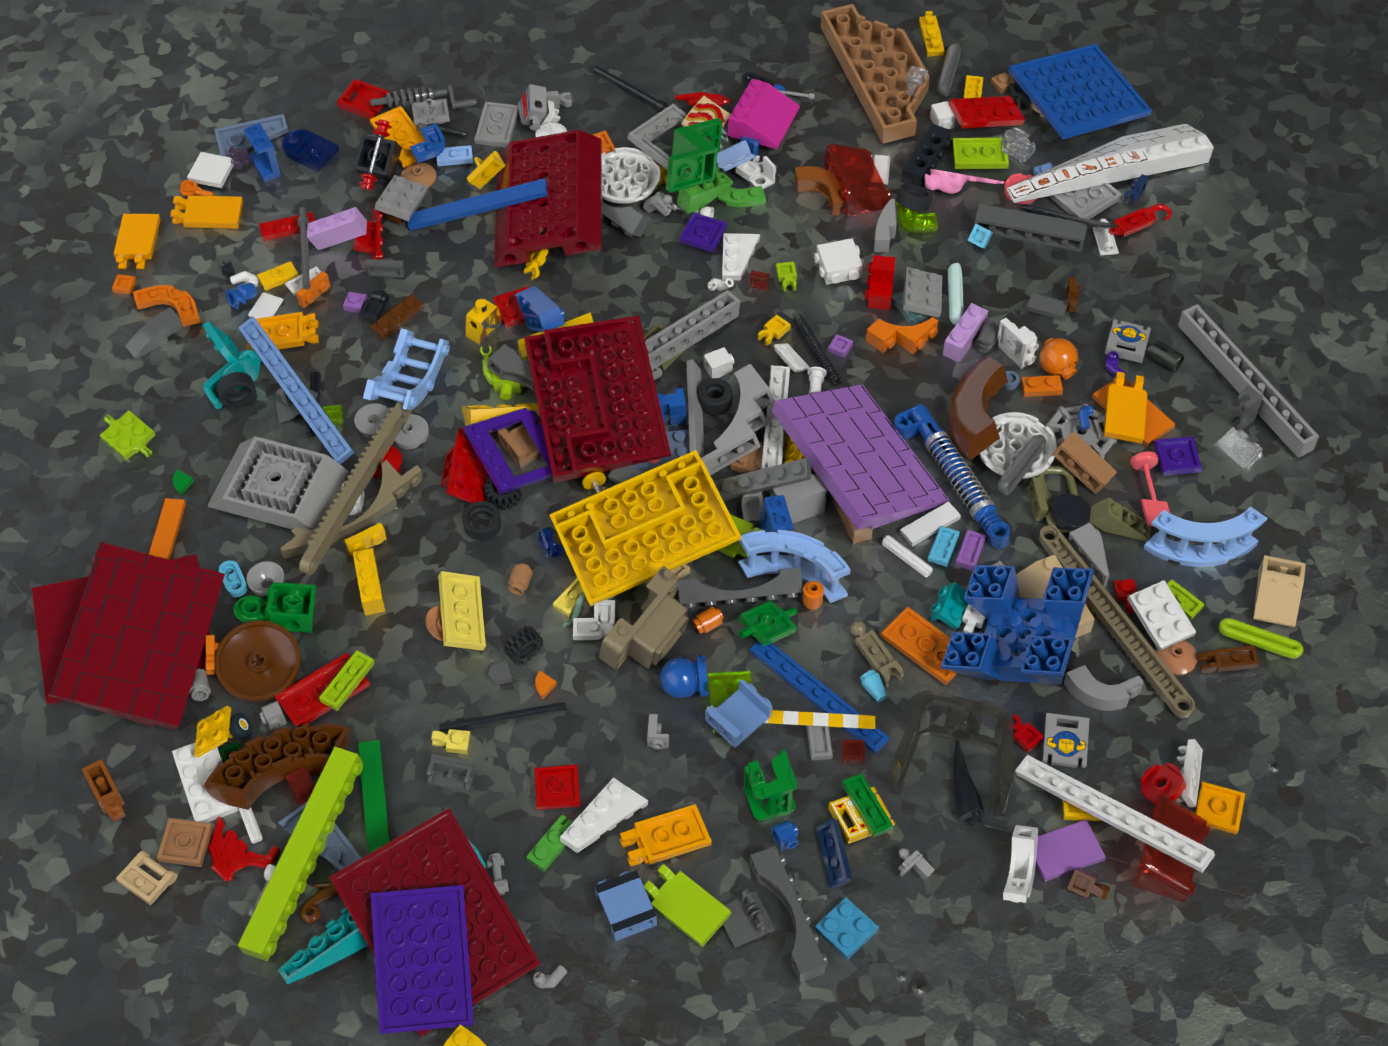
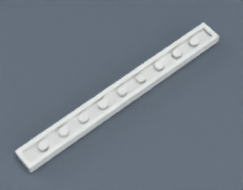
M1029 755L1024 758L1015 770L1017 776L1203 873L1215 856L1213 850Z

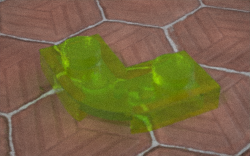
M897 202L896 209L899 223L904 229L915 233L938 231L936 213L917 214V211L908 209Z

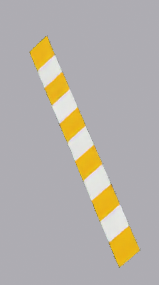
M772 710V716L764 723L875 729V716Z

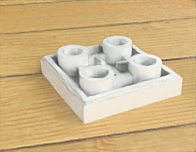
M200 152L187 179L198 184L222 188L235 164L234 158Z

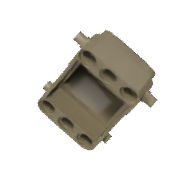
M665 566L656 573L646 586L650 592L648 599L641 606L645 612L633 626L622 618L617 621L602 641L599 659L614 670H617L628 656L647 669H650L652 665L658 666L684 633L689 619L686 616L688 608L674 599L680 577Z

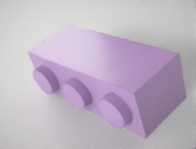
M354 207L308 223L307 238L318 250L365 235L367 220Z
M973 303L970 304L946 338L943 350L944 356L960 363L977 339L987 319L988 310Z

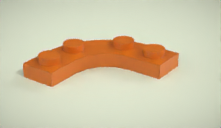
M157 285L133 291L138 310L154 305H170L177 310L183 327L201 323L196 304L191 295L185 290L175 289L171 285Z

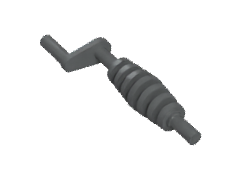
M448 84L446 89L439 90L427 87L428 91H425L424 87H420L421 92H418L417 87H413L414 93H411L409 87L406 88L407 94H404V90L400 89V95H397V91H393V96H390L389 92L383 98L370 99L371 106L386 104L388 107H392V103H394L395 107H399V102H401L402 107H406V101H408L409 107H412L413 100L420 102V99L426 101V98L433 100L435 97L449 95L452 110L476 106V99L455 101L451 84Z

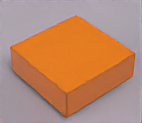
M117 274L112 286L113 293L131 295L137 281L136 277Z

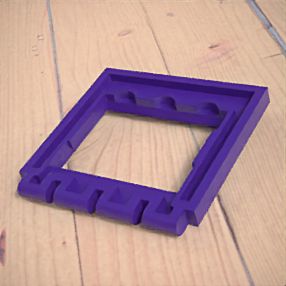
M523 408L465 426L463 430L499 494L552 478L542 426L538 424L540 420L534 410L528 411L527 408ZM523 422L548 466L514 477L489 432H495Z

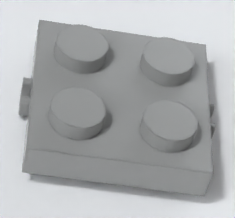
M428 98L426 101L412 103L415 126L419 122L428 125L433 123L443 124L450 121L446 99L432 100Z

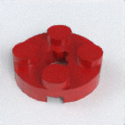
M1165 763L1166 765L1161 766L1158 764L1153 765L1144 772L1141 778L1142 794L1149 802L1162 807L1169 806L1186 788L1183 774L1177 766L1171 763ZM1161 781L1166 782V785L1160 787L1159 783Z

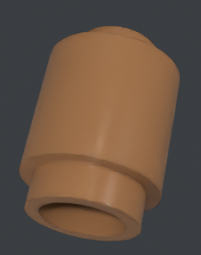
M520 563L513 566L508 581V590L511 593L523 595L527 591L533 574L528 565Z

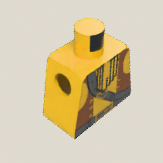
M478 299L475 302V306L466 315V337L481 346L503 323L498 307L485 299Z

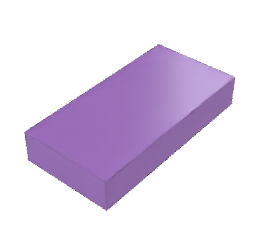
M967 530L955 565L973 570L974 566L978 563L986 535Z

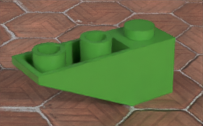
M723 172L715 174L714 181L679 190L677 204L687 214L700 210L731 186L733 181Z

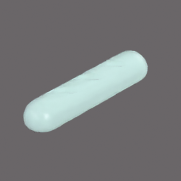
M953 263L948 268L949 319L954 325L958 323L964 314L962 269L959 263Z

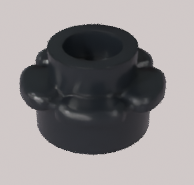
M230 260L223 261V265H220L223 276L227 275L230 278V276L235 275L232 262Z

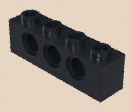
M932 123L902 168L900 182L922 187L925 183V174L930 175V169H936L938 161L944 157L946 148H950L953 141L951 138L952 131Z

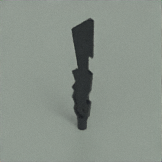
M1022 205V211L1059 217L1066 220H1076L1098 227L1118 228V225L1079 218L1076 215L1040 208L1034 205Z

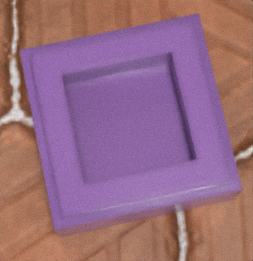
M836 334L828 346V352L845 358L853 346V341Z

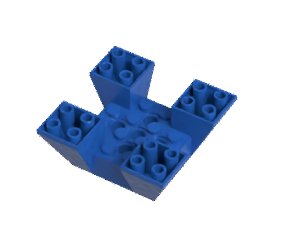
M975 565L964 599L989 621L985 633L952 632L941 668L983 680L1061 684L1094 570L1089 568L1053 567L1043 599L1020 598L1014 566Z

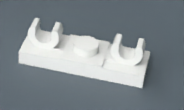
M1195 739L1188 740L1187 746H1180L1178 748L1181 754H1185L1183 757H1177V760L1180 764H1184L1181 773L1184 776L1186 788L1175 801H1185L1189 807H1197L1203 750Z

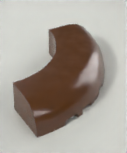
M984 356L966 372L954 390L948 407V426L952 441H954L960 453L969 461L1000 439L995 421L987 415L988 402L990 398H993L1008 383L1004 366L989 356Z
M323 723V726L302 724L301 727L293 729L285 727L274 730L273 734L263 738L261 736L256 737L245 743L246 746L241 750L233 751L229 754L230 758L222 765L219 764L204 783L205 788L219 802L249 810L254 801L276 783L302 774L322 773L334 747L344 750L348 749L350 727Z

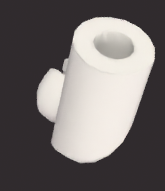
M247 271L230 277L233 285L244 281L253 283L256 287L258 286L257 276Z
M713 278L708 282L707 286L711 291L715 289L725 291L732 287L734 282L731 278L725 280Z

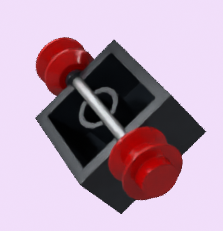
M383 119L374 122L377 125V129L372 131L377 135L376 137L362 134L353 167L360 174V177L363 178V181L358 182V184L365 191L376 189L373 182L378 181L377 178L388 181L392 180L402 147L396 141L384 139L390 136L387 130L391 129L392 126Z

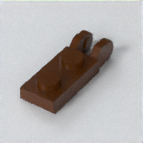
M1255 646L1214 649L1213 651L1197 654L1198 662H1209L1214 659V663H1206L1200 666V672L1203 674L1215 671L1258 668L1260 665Z

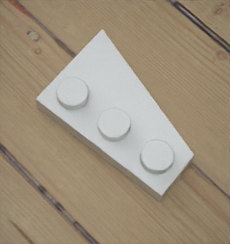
M724 233L722 280L727 278L732 280L742 279L748 266V261L760 240V234Z

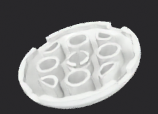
M622 147L615 148L613 152L607 154L605 152L602 153V198L604 200L617 204H631L644 200L656 190L660 182V168L654 159L644 151Z
M1018 412L1004 413L992 418L995 421L1000 439L979 454L989 469L1003 476L1031 437L1035 435H1043L1046 439V446L1022 479L1035 477L1052 464L1055 458L1052 453L1057 449L1056 439L1051 429L1040 423L1038 418Z

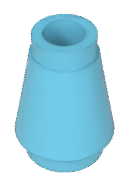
M870 670L860 677L861 685L876 702H881L888 697L881 677L875 670Z

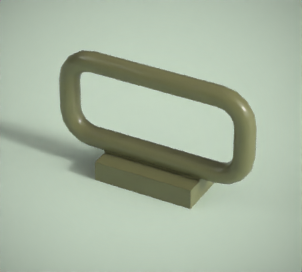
M1049 466L1044 472L1032 478L1027 491L1035 521H1043L1046 517L1048 525L1056 527V522L1051 515V504L1044 475H1063L1066 478L1070 494L1079 495L1074 477L1067 468ZM1058 529L1061 533H1070V532L1074 531V530H1068V529H1065V530H1060V529Z

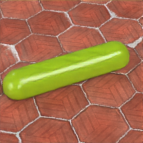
M1224 618L1219 623V630L1225 637L1290 659H1296L1303 653L1302 644L1296 640L1231 618Z

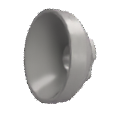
M264 561L254 565L248 571L246 580L253 593L267 596L269 588H263L262 584L267 580L273 583H284L285 577L281 566L274 562Z

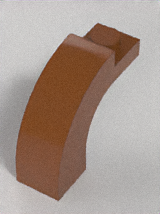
M814 166L795 167L794 180L797 192L814 191L823 194L829 201L832 216L840 215V208L843 207L844 186L839 178L823 168Z

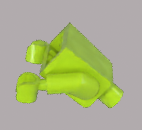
M489 345L490 351L485 354L483 353V346H481L480 352L484 356V360H482L483 374L487 382L494 386V391L500 393V398L510 400L512 393H522L523 388L527 386L513 381L501 380L487 368L492 348Z

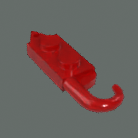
M1155 204L1146 209L1142 208L1114 220L1113 224L1118 225V228L1111 227L1109 233L1110 235L1125 237L1153 225L1156 220L1155 212L1165 211L1167 213L1165 220H1168L1172 216V211L1164 204Z

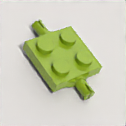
M130 410L117 420L111 417L110 414L104 417V421L110 426L99 436L126 461L138 452H142L146 457H150L149 454L152 455V450L146 447V445L156 434Z

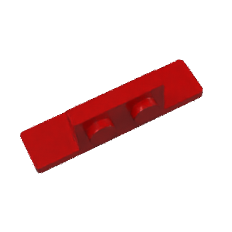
M374 207L371 213V221H367L366 234L354 238V250L371 254V259L382 260L383 252L381 251L383 238L380 237V234L382 233L383 224H380L383 212L375 210Z

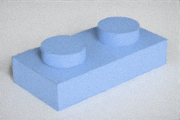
M471 145L447 147L437 156L438 166L473 163Z

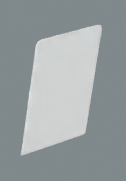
M263 292L248 316H254L255 318L274 316L284 299Z

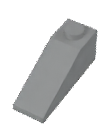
M1089 522L1070 532L1068 542L1089 569L1094 570V575L1100 583L1106 587L1109 571L1102 537L1099 530L1094 528Z

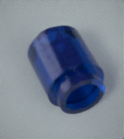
M546 527L539 532L538 540L545 556L551 558L558 557L564 550L557 531L552 527Z

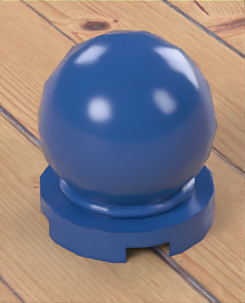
M697 655V661L695 660L694 662L688 658L677 657L671 659L663 666L659 680L662 689L668 695L683 699L692 696L697 691L700 692V697L709 696L705 655Z

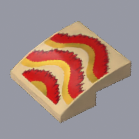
M703 96L688 113L681 125L685 127L720 118L723 121V128L728 123L731 114Z

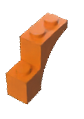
M931 317L921 324L897 326L878 319L867 329L866 342L882 353L888 348L891 349L897 343L911 354H914L918 349L921 350L930 338L933 339L938 333V320Z

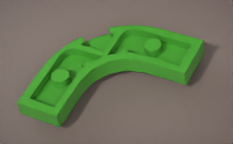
M716 166V174H717V173L720 172L718 166ZM729 186L715 198L716 201L720 200L731 207H750L766 204V197L762 186L746 189H736Z

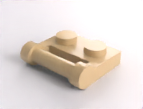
M143 850L117 876L116 880L151 906L162 892L176 881L178 874L172 870L168 871L151 859L150 854ZM146 865L163 878L158 881L139 867Z

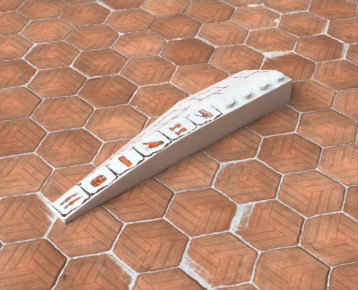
M1188 124L1127 135L1010 186L1006 191L1013 203L1099 186L1106 182L1113 183L1137 178L1142 174L1147 176L1209 163L1214 147L1205 134Z

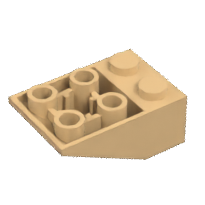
M1264 555L1258 572L1254 620L1295 628L1306 563Z

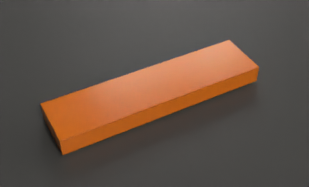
M165 498L149 551L150 555L170 560L185 510V500Z

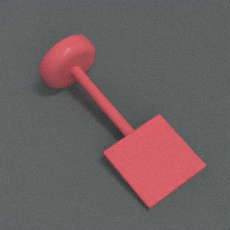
M1146 451L1133 456L1130 464L1134 470L1145 472L1152 500L1141 499V504L1147 526L1155 527L1151 525L1152 521L1163 510L1169 513L1170 511L1167 502L1157 501L1149 469L1157 465L1158 456L1155 452Z

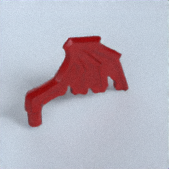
M705 92L674 96L675 99L680 101L688 100L687 104L690 106H695L703 96L720 107L730 103V99L725 96Z
M218 816L208 849L213 861L211 868L226 882L233 880L235 872L247 866L266 869L268 864L273 865L276 856L280 852L278 847L272 846L267 855L256 854L253 851H249L246 854L247 844L242 839L237 841L238 835L232 829L227 831L223 838L225 823Z

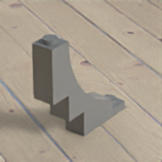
M751 364L734 373L741 392L739 407L734 419L724 433L713 442L716 450L701 458L710 475L761 447L754 432L768 424L762 409L774 403L775 400L770 388Z

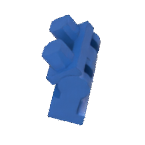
M683 388L675 389L674 394L663 395L657 393L664 424L670 422V426L687 424Z

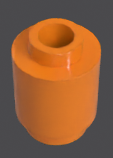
M817 581L807 582L803 588V603L811 610L819 608L823 603L824 587Z
M712 606L697 614L695 619L691 621L695 630L700 635L702 633L706 634L722 625L724 617L719 608L715 609Z

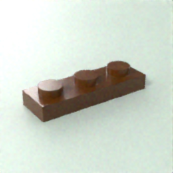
M410 294L370 326L371 331L384 341L422 311L424 303Z

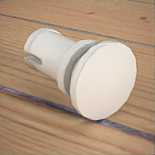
M811 367L808 369L810 381L809 394L821 392V384L824 382V377L827 373L825 369L821 367Z

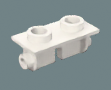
M1106 219L1100 220L1101 222L1109 223ZM1092 227L1100 256L1119 254L1114 235L1109 233L1111 227Z

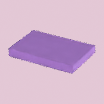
M1087 820L1038 836L1036 866L1044 882L1074 872L1076 867L1082 869L1106 859Z

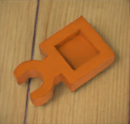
M206 635L207 675H215V655L219 647V642L215 643V635Z

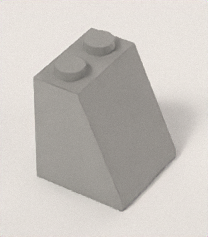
M811 474L810 480L766 490L765 497L784 495L792 523H796L825 512L828 489L817 474Z

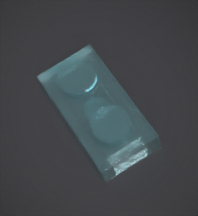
M904 290L891 296V301L911 326L927 318V315L903 310Z

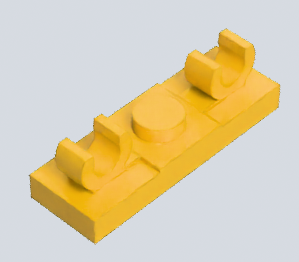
M926 11L925 16L919 17V24L927 57L943 56L945 50L936 15L932 16V11Z

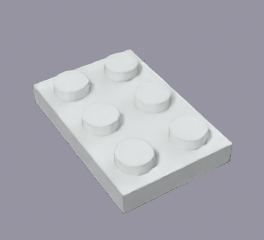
M1165 580L1129 595L1127 598L1158 651L1196 634L1194 627Z

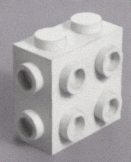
M853 238L817 245V253H814L815 263L820 266V277L824 278L826 285L862 278L865 263L859 257V247L855 245Z

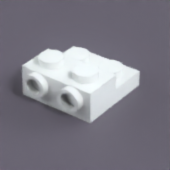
M1007 318L1000 321L996 346L1021 369L1026 365L1034 363L1036 360L1034 352L1039 347L1035 333L1025 326L1018 329Z

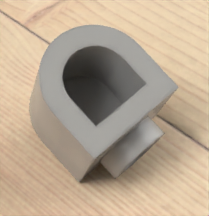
M278 701L261 707L262 712L259 715L263 724H269L271 731L287 724Z

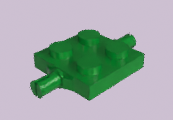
M772 601L759 605L739 615L738 620L746 628L739 630L738 635L741 639L753 635L765 647L796 632L797 626L790 620V617L797 615V609L791 607L787 610H782Z

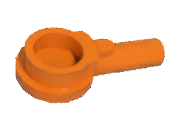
M184 180L179 188L180 193L184 196H215V193L197 187V183L192 180Z

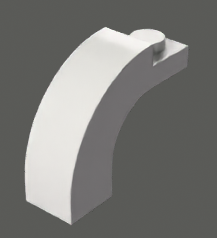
M1015 826L1012 835L1010 871L1003 892V900L1026 903L1027 898H1030L1036 866L1038 828Z

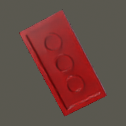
M1012 96L950 99L949 106L962 128L1023 125L1025 122V118Z
M345 653L275 696L276 701H278V704L295 728L301 727L302 724H309L332 710L331 707L320 702L319 697L351 658L348 653ZM366 677L362 679L348 699L370 686Z

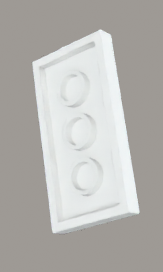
M195 743L172 751L196 822L208 823L216 820L218 816L224 817L239 811L238 807L221 803L213 798L205 788L204 783L219 764H223L218 747L199 758L194 756Z

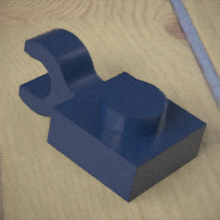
M1142 174L1138 180L1135 179L1131 190L1124 193L1123 201H1126L1127 198H1132V204H1136L1146 189L1148 176Z

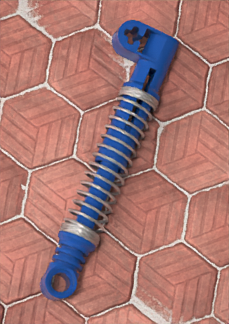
M920 404L898 414L895 417L894 424L902 438L906 440L918 434L922 435L929 453H932V457L935 458V462H938V466L941 467V471L947 476V480L951 481L950 484L954 486L957 495H960L963 504L967 505L966 509L970 510L969 513L972 518L984 528L990 538V544L996 549L1007 547L1010 543L1009 526L1002 522L996 512L995 504L990 500V496L987 495L981 483L977 481L978 479L974 476V472L971 471V468L968 467L955 444L949 439L947 432L940 429L926 406Z

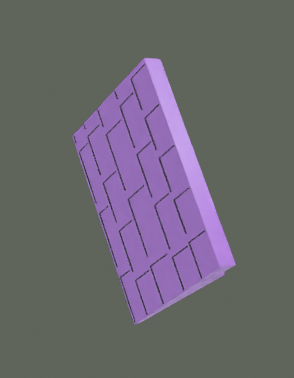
M863 384L775 401L771 410L803 456L811 461V467L857 530L866 527L874 529L949 501L948 497Z

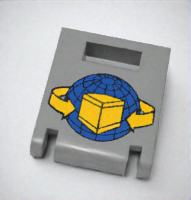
M1114 319L1105 354L1108 355L1110 351H1116L1119 355L1118 358L1142 363L1151 328L1147 327L1146 330H1143L1144 326L1121 321V324H1118V320ZM1117 345H1120V346H1124V347H1128V348H1132V349H1136V350H1135V352H1134V351H1130V350L1118 348V347H1116V346H1117Z
M1046 713L1042 762L1047 764L1048 755H1052L1051 765L1077 768L1078 759H1081V768L1086 769L1090 718ZM1057 722L1076 724L1077 727L1069 728L1056 725Z

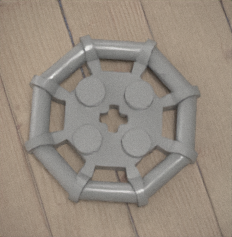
M1082 405L1065 408L1061 406L1057 408V412L1049 422L1044 424L1045 427L1048 426L1054 436L1055 432H1060L1061 439H1056L1057 448L1072 432H1075L1104 459L1112 445L1117 443V439L1103 436L1104 432L1101 431L1100 426H1104L1105 415L1094 409L1091 417L1095 419L1093 421L1089 419L1090 428L1087 430L1080 429L1078 413ZM1060 419H1064V420H1065L1064 424L1062 423V424L1060 425V424H1057V423L1059 422ZM1078 430H1081V432H1082V433H1085V434H1084V435H1080V434L1077 433V431H1078ZM1100 440L1105 441L1101 448L1097 445Z

